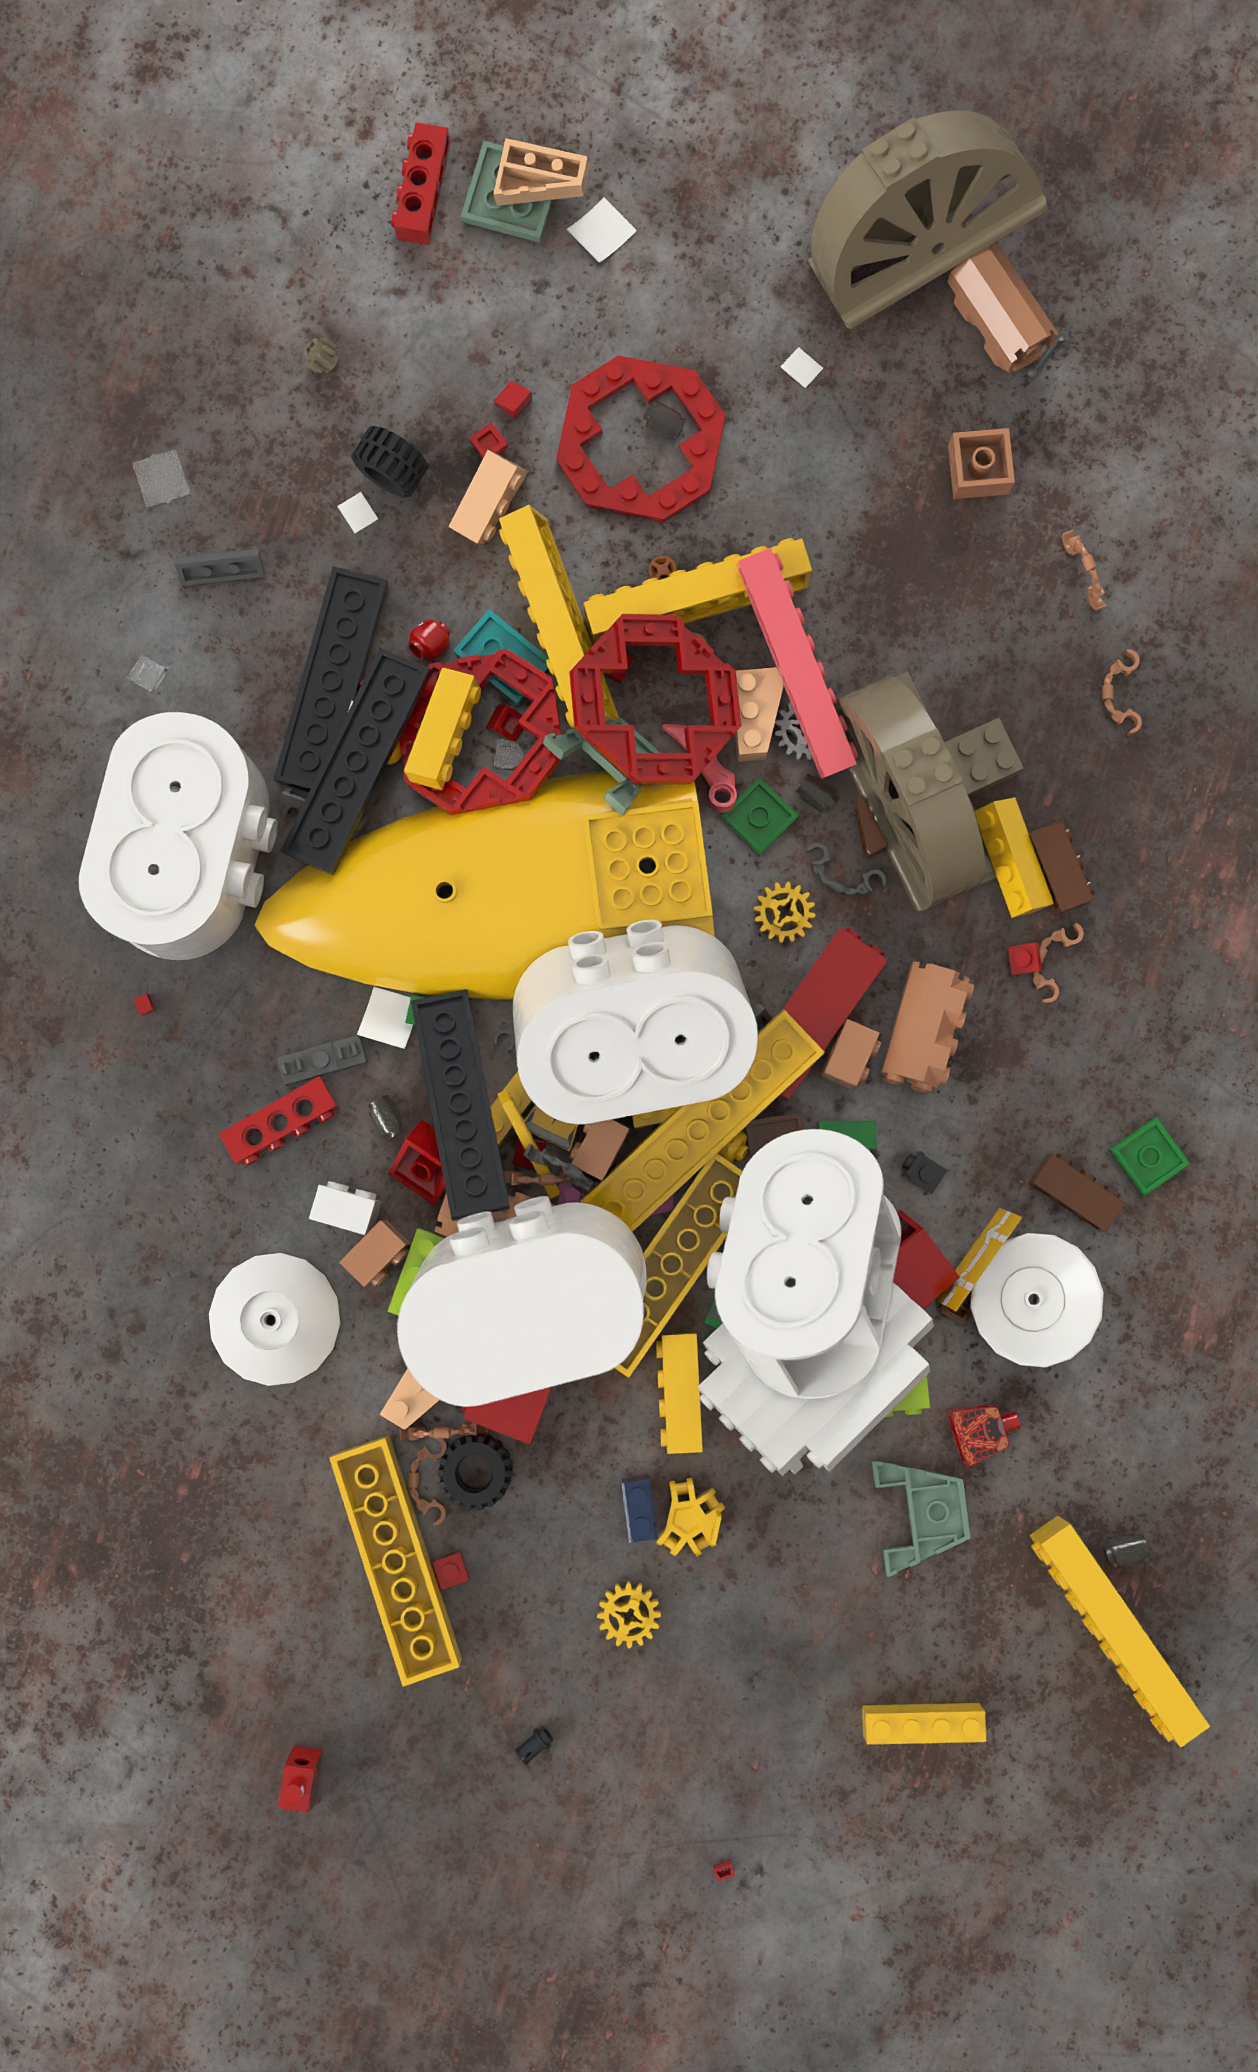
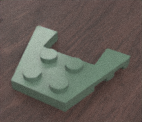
M622 718L606 721V725H629ZM575 728L567 730L563 735L556 736L555 733H551L544 738L543 744L560 760L582 748L593 760L610 773L620 784L607 791L604 800L621 816L626 814L644 785H635ZM634 729L636 753H660Z
M871 1460L875 1488L905 1485L912 1545L882 1548L887 1577H891L897 1574V1572L909 1566L912 1567L934 1554H939L971 1539L962 1478L879 1460Z

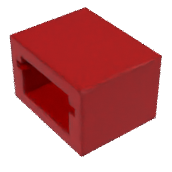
M146 993L133 999L139 1015L144 1016L155 1011L149 994Z
M731 1859L713 1865L717 1881L735 1876Z

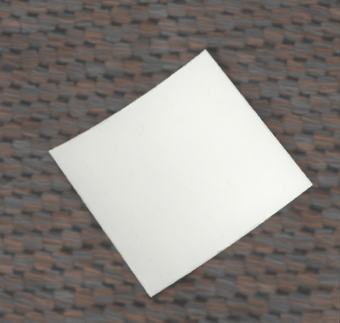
M605 198L579 221L567 228L599 263L616 251L637 231Z
M374 987L357 1035L405 1049L413 1025L405 1023L411 997Z

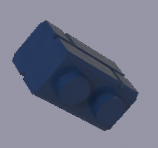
M650 1475L621 1479L629 1543L658 1539Z

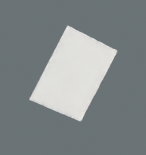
M799 347L781 366L783 370L804 388L823 369Z
M361 492L337 506L354 533L378 520Z

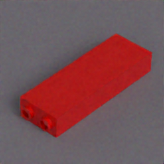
M841 927L783 1008L823 1051L888 961L883 957L885 953L873 944H870V946L860 941L861 936L851 928L845 930ZM815 1062L779 1095L785 1101L790 1099Z

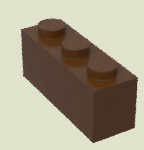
M1062 821L1030 832L1029 836L1054 902L1052 908L1055 915L1057 916L1084 906L1094 900L1092 897L1094 895L1092 883L1089 879H1085L1081 870L1083 869V861L1079 853H1075L1071 845L1073 837L1067 826L1064 827Z
M1059 1153L1056 1156L1053 1154L1046 1155L1028 1184L1099 1232H1107L1125 1205V1202L1119 1199L1120 1194L1109 1186L1102 1188L1096 1184V1178L1083 1169L1078 1172L1070 1166L1072 1162Z

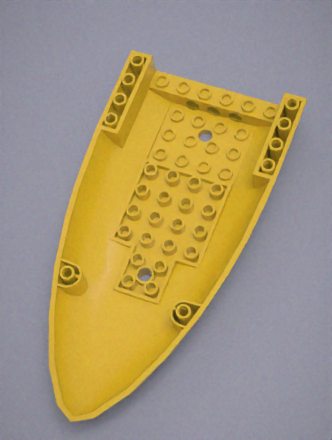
M606 770L547 779L530 801L450 815L436 806L399 819L350 841L333 876L309 865L304 867L264 902L254 926L270 947L313 969L368 985L423 995L436 996L467 989L470 999L513 1000L516 987L528 967L550 950L568 946V940L573 935L581 932L598 931L603 934L604 938L627 934V927L635 922L657 920L661 922L662 927L671 925L689 926L705 931L715 937L695 782L676 785H644L624 816H621L604 800L607 791L620 784ZM643 859H651L655 862L656 869L652 873L645 874L639 869V864ZM442 886H451L453 893L449 898L442 899L438 897V891Z

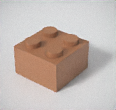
M1009 428L953 433L948 444L953 499L1009 495L1015 483Z
M847 1019L840 1027L819 1077L849 1090L857 1087V1085L864 1084L870 1068L866 1067L868 1059L875 1058L881 1042L877 1040L879 1032Z
M612 1119L586 1124L583 1133L587 1135L583 1143L576 1142L569 1156L573 1159L572 1164L583 1172L603 1181L630 1131L629 1128Z
M380 1220L339 1263L363 1287L379 1286L390 1275L387 1269L392 1264L399 1265L408 1256V1248L411 1246V1243L388 1220Z

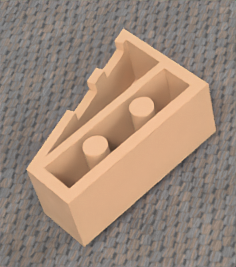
M506 138L493 194L496 205L583 196L589 173L588 157Z
M488 450L449 527L477 544L484 545L486 541L489 542L495 534V526L499 518L505 514L509 503L529 471Z
M777 667L736 671L742 726L735 733L737 762L766 760L784 685Z
M407 1369L380 1415L405 1430L440 1399L426 1391L413 1377L409 1369Z

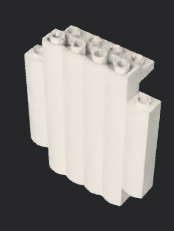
M893 1283L881 1350L876 1365L870 1374L852 1389L835 1396L820 1399L791 1397L766 1385L752 1370L723 1323L703 1342L707 1349L704 1353L715 1366L719 1363L721 1365L698 1386L702 1394L699 1399L710 1411L715 1407L722 1414L719 1419L730 1431L734 1428L742 1435L739 1440L751 1452L756 1449L763 1456L760 1461L771 1473L777 1470L783 1476L790 1469L796 1474L803 1467L800 1459L808 1451L809 1453L806 1456L817 1468L823 1465L830 1472L930 1372L929 1364L913 1347L934 1327L933 1320L918 1304Z

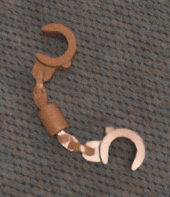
M1074 530L1063 533L1062 541L1066 551L1072 556L1081 553V560L1086 572H1089L1092 576L1093 585L1087 588V597L1092 609L1096 611L1106 607L1107 605L1100 598L1105 592L1100 586V580L1096 571L1097 565L1092 554H1089L1085 549L1079 535L1074 537Z
M1127 649L1124 654L1131 658L1133 665L1126 667L1118 659L1110 667V673L1106 675L1104 685L1102 686V700L1105 701V708L1111 714V718L1117 723V726L1125 718H1130L1134 721L1135 727L1127 734L1130 736L1140 729L1142 725L1141 717L1136 712H1133L1132 709H1128L1125 713L1118 710L1115 711L1111 700H1114L1113 685H1110L1113 675L1122 673L1124 676H1128L1139 665L1140 659L1138 654L1133 650Z
M1078 923L1073 924V928L1077 933L1075 940H1069L1066 937L1064 928L1054 931L1051 937L1045 938L1039 946L1041 963H1043L1048 951L1045 947L1052 940L1055 942L1061 941L1065 948L1079 943L1084 934L1082 927ZM1038 972L1033 973L1035 990L1043 986H1049L1053 992L1051 998L1044 999L1041 1003L1048 1004L1055 1001L1059 995V988L1054 983L1055 980H1045Z
M563 1170L558 1171V1176L554 1174H539L534 1178L523 1176V1172L503 1171L505 1183H511V1185L535 1182L539 1186L555 1185L558 1182L572 1183L573 1178L565 1174Z
M470 1422L462 1424V1427L456 1430L446 1426L434 1427V1430L427 1432L425 1427L416 1426L407 1427L405 1430L399 1428L400 1440H419L427 1436L434 1437V1439L450 1438L454 1434L474 1436L477 1433L488 1434V1428Z
M436 1439L442 1444V1450L439 1453L431 1452L428 1446L425 1445L417 1453L418 1458L412 1462L411 1472H408V1487L411 1488V1496L417 1502V1508L423 1512V1515L426 1514L429 1508L434 1506L441 1510V1517L433 1523V1526L443 1522L447 1510L445 1505L438 1501L437 1498H434L431 1502L419 1498L416 1488L420 1487V1472H416L419 1467L420 1460L424 1461L432 1458L436 1462L438 1458L443 1456L448 1447L445 1439Z

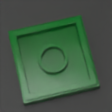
M758 777L736 799L733 809L722 813L719 818L760 857L800 815Z
M1154 1117L1108 1149L1142 1197L1190 1165V1162L1158 1117Z

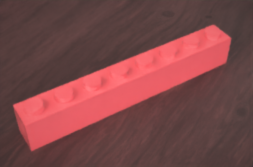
M769 548L738 561L736 567L821 779L856 765L855 758H858L857 750L852 741L848 743L844 733L848 730L846 722L842 715L838 716L834 708V705L837 704L833 690L831 688L827 689L823 680L826 677L824 667L820 661L816 662L813 651L816 649L810 634L805 635L802 624H805V620L800 608L794 607L791 599L794 597V592L788 580L784 581L780 571L783 570V564L778 553L773 554L772 549Z

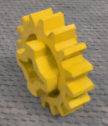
M788 881L784 888H781L780 884L776 882L774 884V891L766 887L764 889L766 897H757V901L761 906H755L753 912L760 914V916L754 919V923H762L763 926L759 932L761 934L768 931L769 941L776 936L778 937L779 944H782L784 938H788L790 943H794V935L802 939L805 936L802 929H811L812 925L808 920L814 919L816 914L809 912V910L815 904L814 902L807 903L806 900L810 895L809 892L803 895L799 893L800 885L793 890ZM779 895H788L787 899L780 901L772 899ZM797 901L802 906L803 916L797 912L795 905ZM788 903H791L788 912L790 916H786L778 923L780 918L779 910H783L784 907H787ZM765 910L772 915V925L769 924L766 918ZM784 926H796L795 929L790 931H780Z
M627 1581L626 1588H621L619 1583H616V1592L613 1593L607 1589L605 1595L608 1600H600L599 1606L604 1608L603 1611L597 1612V1618L604 1619L599 1624L600 1630H609L606 1634L607 1640L613 1636L616 1637V1646H619L622 1641H627V1647L631 1648L632 1641L635 1640L642 1646V1637L646 1636L652 1639L653 1634L650 1629L659 1628V1623L654 1620V1618L661 1617V1611L654 1610L659 1601L658 1599L650 1600L652 1590L649 1589L642 1592V1583L640 1582L636 1588H632L630 1581ZM630 1595L629 1599L625 1601H616L622 1596ZM640 1600L646 1604L649 1615L641 1611L639 1606ZM629 1608L633 1609L634 1616H631L629 1620H625L623 1612H628ZM609 1613L617 1618L619 1623L618 1629L613 1626ZM635 1627L642 1628L635 1633H629V1630Z

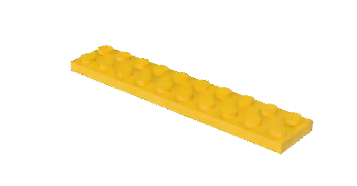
M783 1009L758 1033L757 1049L753 1063L746 1076L734 1089L716 1099L682 1105L677 1108L605 1176L603 1181L598 1182L577 1203L591 1204L611 1212L633 1232L825 1052Z

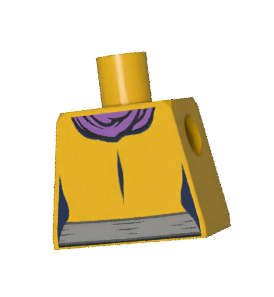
M535 1105L524 1120L530 1133L571 1152L579 1124L557 1120Z

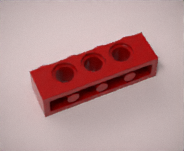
M415 122L414 132L408 135L407 150L410 151L408 159L404 158L402 164L403 185L399 184L397 188L396 199L399 205L397 210H393L391 227L395 228L398 240L430 245L450 147L449 131L446 127ZM425 155L430 156V158L425 160L420 159ZM418 181L425 182L423 185L420 186L414 185ZM412 207L420 208L419 210L414 212L409 211Z
M318 1076L220 1132L219 1136L234 1163L240 1165L244 1163L245 1166H248L261 1158L259 1154L269 1149L272 1152L286 1144L284 1139L294 1134L295 1137H299L311 1130L309 1125L317 1120L323 1123L336 1115L334 1111L340 1108L324 1078ZM304 1101H310L313 1110L310 1115L303 1117L299 1111L300 1105ZM280 1115H284L288 1121L287 1127L282 1131H278L275 1128V1120ZM259 1129L263 1136L262 1141L258 1145H253L250 1142V1134L254 1130Z

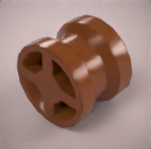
M667 556L654 558L649 565V579L658 578L661 580L668 578L671 573L676 571L675 562Z

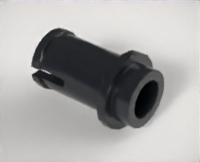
M543 1726L540 1729L535 1728L534 1734L515 1749V1753L520 1760L524 1757L522 1762L525 1765L529 1764L543 1749L551 1747L550 1743L553 1742V1737Z

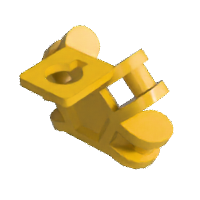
M686 1478L687 1482L676 1484L675 1480L669 1481L672 1496L671 1507L666 1527L658 1536L656 1543L660 1546L664 1544L671 1549L670 1553L676 1556L687 1541L694 1554L698 1557L702 1554L701 1550L709 1545L711 1547L717 1545L716 1540L722 1518L721 1512L725 1509L723 1502L719 1503L714 1496L716 1491L713 1487L695 1498L692 1478ZM689 1493L690 1500L678 1502L677 1495ZM703 1502H705L709 1508V1510L706 1513H704V1511L700 1507V1504H702ZM672 1531L680 1536L678 1540L670 1535ZM699 1533H703V1536H701L697 1540L693 1539V1537H695Z

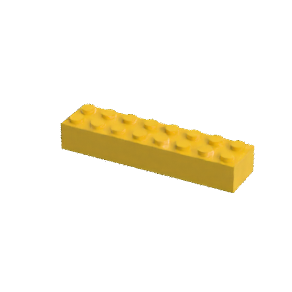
M527 505L499 518L502 526L499 529L502 541L505 545L509 546L511 555L508 556L510 564L519 573L521 579L518 581L519 589L522 595L528 598L530 607L527 608L529 616L533 623H537L540 631L537 633L538 641L541 647L546 649L548 653L547 666L551 674L557 678L559 684L556 686L557 694L562 702L565 701L568 709L565 715L571 728H574L569 672L590 650L593 644L547 518L532 506ZM601 673L605 722L620 719L604 674Z
M788 538L780 541L778 546L771 547L773 554L778 553L782 561L783 570L780 572L784 581L788 580L790 582L793 592L808 588L812 568L803 539L794 541V538ZM767 546L757 547L747 555L733 554L726 557L723 562L716 564L706 562L689 572L678 570L671 573L665 579L651 578L644 581L641 586L634 588L623 586L610 595L596 594L589 597L588 601L583 603L585 621L592 644L594 645L622 614L677 615L687 624L752 605L736 564L744 558L769 548Z
M717 1153L703 1166L643 1253L646 1263V1289L643 1298L641 1332L630 1354L619 1365L614 1367L628 1378L709 1263L711 1254L718 1250L727 1237L728 1233H723L720 1229V1210L725 1197L736 1198L740 1176L743 1171Z
M390 1435L333 1454L329 1459L402 1686L460 1667L462 1657Z
M1056 1516L1030 1535L1034 1541L1031 1548L1041 1561L1043 1560L1047 1566L1050 1565L1052 1567L1048 1570L1049 1574L1064 1591L1067 1589L1068 1593L1065 1594V1597L1074 1610H1077L1081 1616L1085 1615L1082 1622L1098 1641L1102 1640L1099 1647L1109 1660L1111 1659L1116 1666H1120L1116 1669L1117 1673L1126 1685L1128 1684L1133 1691H1137L1133 1696L1143 1710H1146L1151 1717L1154 1716L1150 1721L1157 1731L1168 1742L1173 1740L1182 1747L1208 1729L1210 1726L1071 1524Z

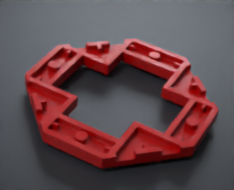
M618 355L572 384L556 463L587 508L595 510L600 508L614 511L615 514L635 518L640 516L664 523L710 493L725 422V413L695 370ZM633 382L648 404L672 390L700 430L679 444L680 451L692 469L649 497L633 474L609 489L582 449V446L603 434L601 426L590 412V409Z
M622 614L569 672L574 728L635 785L691 784L742 726L736 671L728 663L724 664L713 654L714 650L698 635L695 637L684 626L685 622L677 615ZM626 645L676 646L678 674H705L710 725H688L684 729L687 753H636L633 725H606L601 673H625L627 671Z
M508 649L496 651V654L480 657V654L457 658V661L445 664L441 662L429 664L427 667L430 668L432 674L399 740L404 769L442 668L475 676L481 690L489 679L494 676L533 701L518 723L520 727L539 739L506 781L483 766L467 788L450 778L448 782L445 781L443 790L410 782L403 770L404 781L407 786L450 815L530 801L561 761L543 744L544 738L548 734L562 735L552 677Z

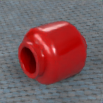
M426 619L410 632L409 649L419 660L434 661L450 647V639L448 637L450 636V631L443 622Z

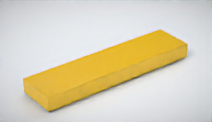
M506 1089L498 1093L500 1102L525 1151L528 1144H533V1147L539 1150L509 1090L507 1091ZM531 1161L538 1175L551 1174L547 1164L544 1166ZM556 1183L555 1185L544 1186L550 1199L559 1195L560 1191Z

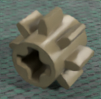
M327 337L320 340L316 338L311 340L304 351V356L308 359L306 366L315 373H322L323 370L326 373L330 372L339 359V356L334 351L337 345Z

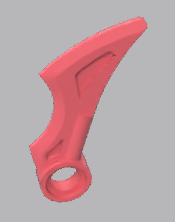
M663 724L662 730L674 738L686 750L684 729L687 726ZM715 756L701 773L710 787L708 795L709 806L718 813H726L732 810L736 803L735 774L725 769ZM720 791L729 794L730 800L726 803H719L714 797L715 794Z

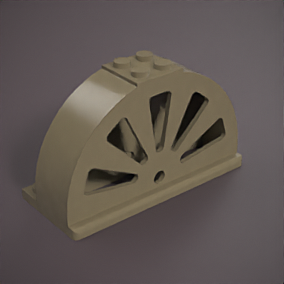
M946 111L930 114L918 119L913 117L863 148L862 153L839 176L823 201L817 215L811 242L812 258L808 259L845 326L851 329L1048 210V205L1034 170L1009 133L992 118L971 111ZM1009 176H1012L1017 181L1013 188L962 224L966 217L997 183ZM956 209L950 219H946L947 214ZM912 235L916 236L912 242H902ZM942 243L939 249L932 251L936 244ZM908 255L905 260L851 284V272L864 264Z
M908 671L896 677L886 676L836 699L837 704L834 705L837 715H842L846 722L848 730L844 733L848 743L852 741L858 753V758H855L857 764L847 768L859 795L864 797L888 842L886 851L915 911L923 912L997 878L974 815L975 809L970 797L1018 776L1024 769L1000 718L944 742L938 728L932 722ZM890 777L899 794V798L892 799L889 794ZM902 820L907 822L912 827L914 835L906 827Z

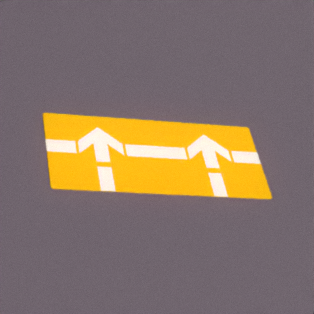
M999 1208L955 1271L960 1278L954 1282L949 1290L942 1292L935 1300L957 1311L1022 1217Z

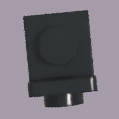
M921 1151L916 1152L915 1155L910 1153L902 1165V1168L905 1169L902 1176L929 1194H933L947 1172L945 1168L926 1157Z

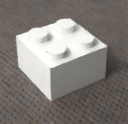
M328 1181L327 1186L319 1185L309 1219L366 1235L376 1225L382 1201L375 1200L377 1194L356 1189L354 1194L348 1192L349 1186Z

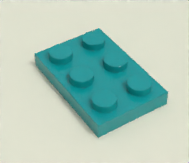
M490 609L453 650V653L458 658L478 654H480V657L496 654V651L508 649L544 673L549 671L546 662L549 658ZM494 676L488 681L517 707L526 698Z

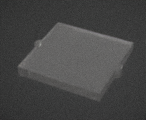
M176 449L159 455L153 453L149 458L132 463L147 509L163 504L171 505L173 501L191 496Z

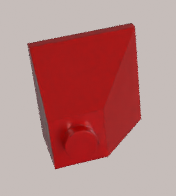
M422 1119L405 1139L388 1174L435 1206L445 1190V1182L435 1129Z

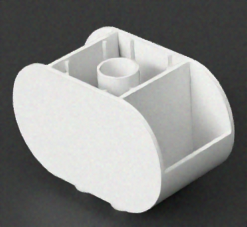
M167 712L141 719L121 734L109 758L80 868L79 890L81 898L93 919L113 935L129 941L148 954L163 959L188 960L201 957L219 948L233 935L242 920L245 906L256 908L259 904L263 891L264 876L254 872L259 851L267 853L272 851L277 836L278 821L268 818L270 799L262 774L237 742L218 724L195 714Z
M642 920L628 926L627 934L604 938L603 934L598 931L581 932L573 935L568 940V946L550 950L536 959L524 972L516 987L513 999V1020L517 1066L521 1082L529 1097L542 1111L566 1123L589 1124L716 1099L730 1092L743 1080L756 1054L758 1041L757 1024L737 964L729 950L718 939L697 928L682 925L662 927L660 921Z
M821 1129L791 1132L769 1142L751 1158L740 1176L736 1198L725 1197L722 1202L720 1229L723 1233H728L723 1253L713 1252L711 1254L707 1268V1283L709 1288L715 1289L716 1305L721 1320L752 1370L772 1389L796 1398L820 1399L835 1396L852 1389L870 1374L876 1365L881 1350L900 1247V1220L892 1203L883 1195L884 1181L878 1162L862 1144L841 1133Z
M548 1196L528 1199L517 1204L514 1207L517 1217L494 1222L491 1212H480L457 1222L459 1232L440 1241L428 1253L401 1306L398 1318V1342L409 1371L426 1391L438 1399L457 1406H477L597 1375L613 1369L633 1350L639 1338L643 1322L646 1263L641 1246L630 1228L617 1216L603 1208L575 1202L552 1207Z

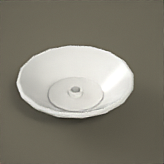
M1026 1233L1008 1239L1002 1245L972 1288L970 1308L979 1334L997 1354L1019 1365L1048 1367L1072 1359L1091 1342L1102 1320L1104 1292L1095 1266L1077 1246L1055 1235ZM1031 1294H1035L1038 1298L1037 1302L1033 1305L1028 1301Z
M283 1253L254 1256L233 1268L217 1287L209 1312L211 1340L223 1362L243 1379L268 1386L295 1383L316 1371L333 1350L340 1328L338 1298L326 1276L308 1261ZM270 1314L276 1318V1322L272 1326L266 1321L267 1316Z

